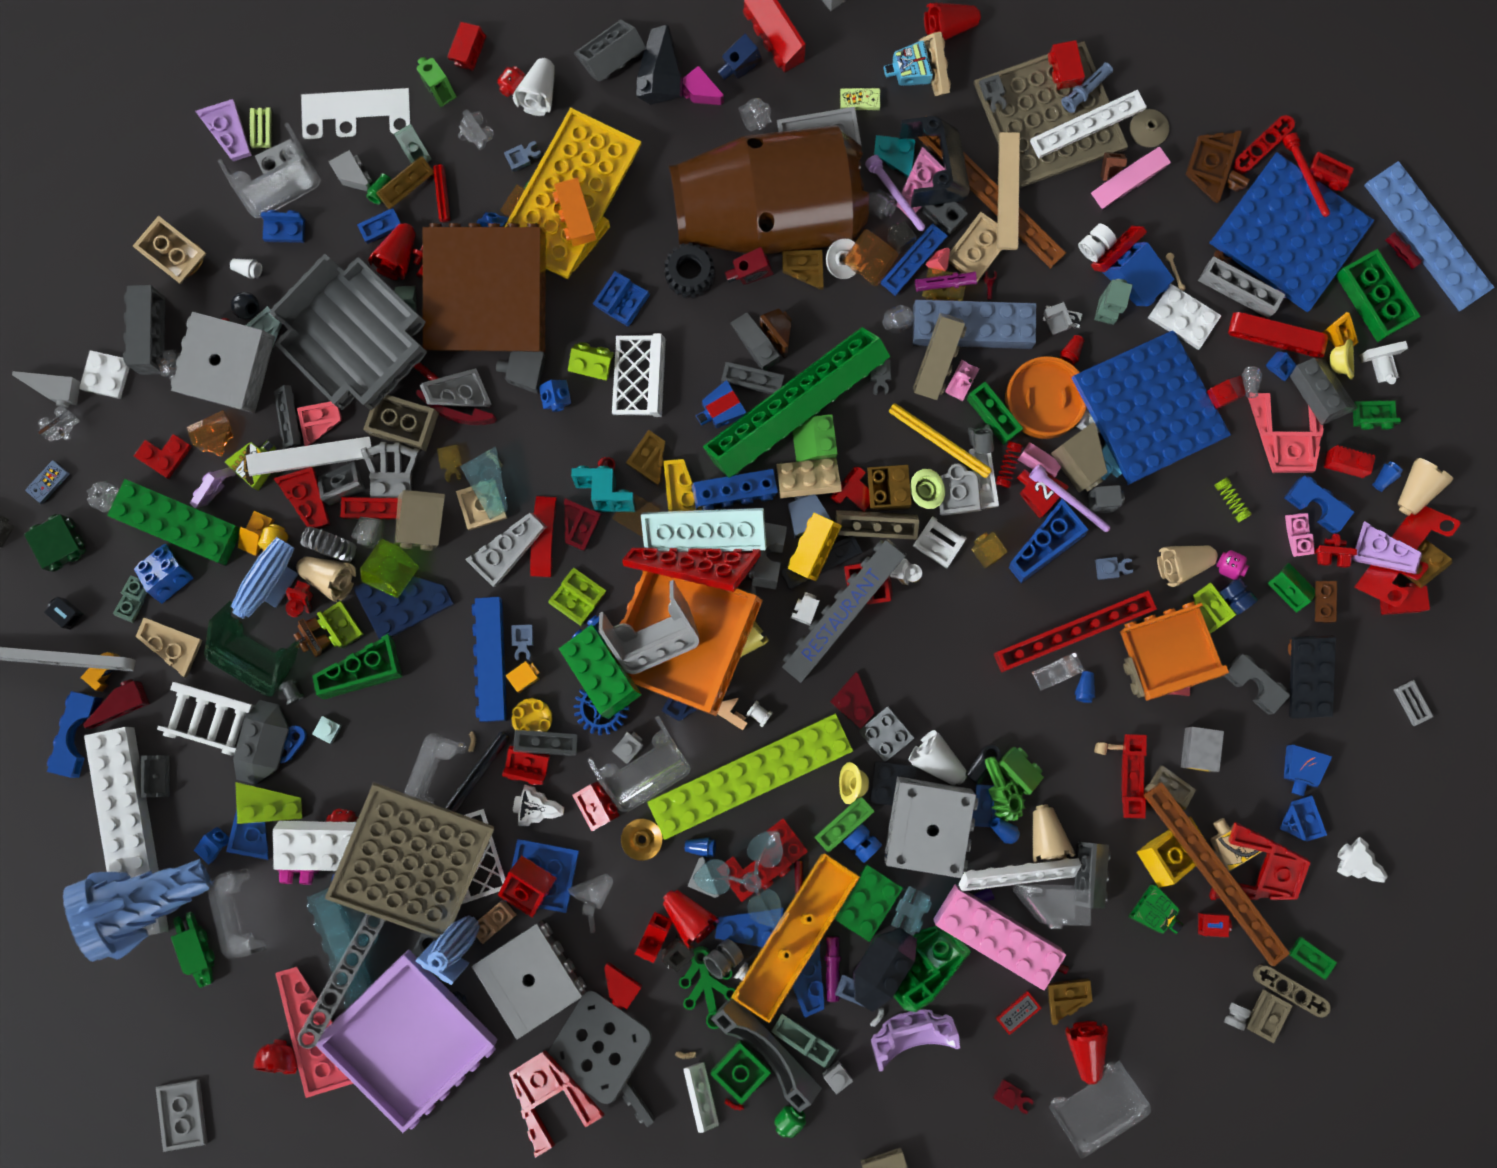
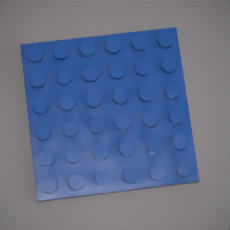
M1276 152L1209 243L1228 257H1231L1232 260L1270 287L1278 289L1285 294L1287 299L1308 313L1374 220L1322 183L1316 182L1330 210V215L1324 217L1300 168Z
M1173 330L1082 371L1071 378L1128 485L1231 435L1218 410L1212 404L1204 384Z

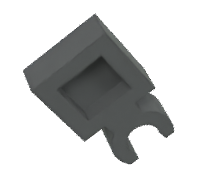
M999 74L980 80L979 85L985 101L991 100V111L993 113L996 112L995 104H1000L1004 110L1006 108V100L1001 96H1004L1005 90Z
M890 359L885 360L883 365L876 367L870 372V381H876L873 388L874 395H877L879 387L884 388L885 395L888 394L889 387L885 381L891 380Z

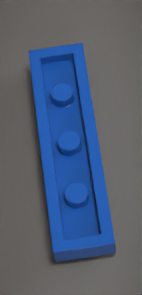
M932 223L881 281V285L896 296L947 239L948 235Z

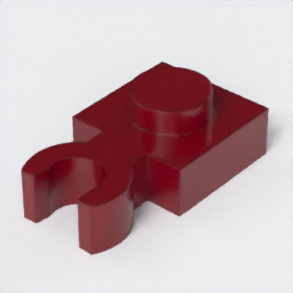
M1005 1079L1001 1081L993 1096L995 1100L1012 1110L1016 1104L1018 1109L1024 1114H1028V1111L1023 1108V1103H1034L1028 1096L1021 1097L1020 1095L1023 1091Z

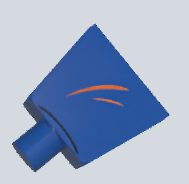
M1287 745L1284 779L1294 782L1291 793L1304 796L1307 786L1318 787L1332 756L1296 745Z

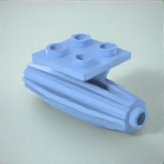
M276 537L259 555L240 584L231 605L234 609L232 613L242 619L245 616L250 617L264 601L277 608L285 596L287 588L292 585L298 576L295 571L287 567L294 551L293 546Z
M468 915L452 923L436 941L434 940L425 949L416 962L424 969L437 975L442 981L452 985L469 964V962L461 957L474 943L480 928L478 920Z

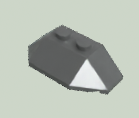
M259 700L245 717L233 758L236 780L257 785L278 770L289 733V727L280 705Z

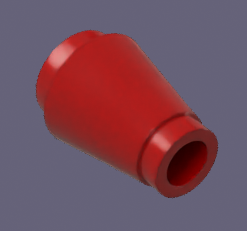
M1074 335L1060 352V359L1067 361L1071 365L1077 363L1085 341L1084 338Z

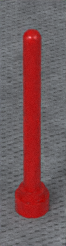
M1290 133L1283 138L1282 142L1286 149L1292 151L1321 214L1327 217L1330 215V210L1299 148L1301 140L1297 133Z

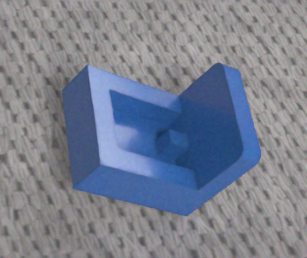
M216 827L202 837L194 851L209 865L215 860L222 848L228 845L229 837L220 828Z

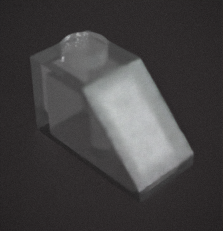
M1075 652L1033 671L1032 674L1040 690H1044L1083 672L1084 669Z

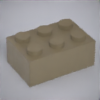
M385 395L380 404L369 411L363 430L371 436L391 442H400L402 445L426 452L439 414L433 408Z

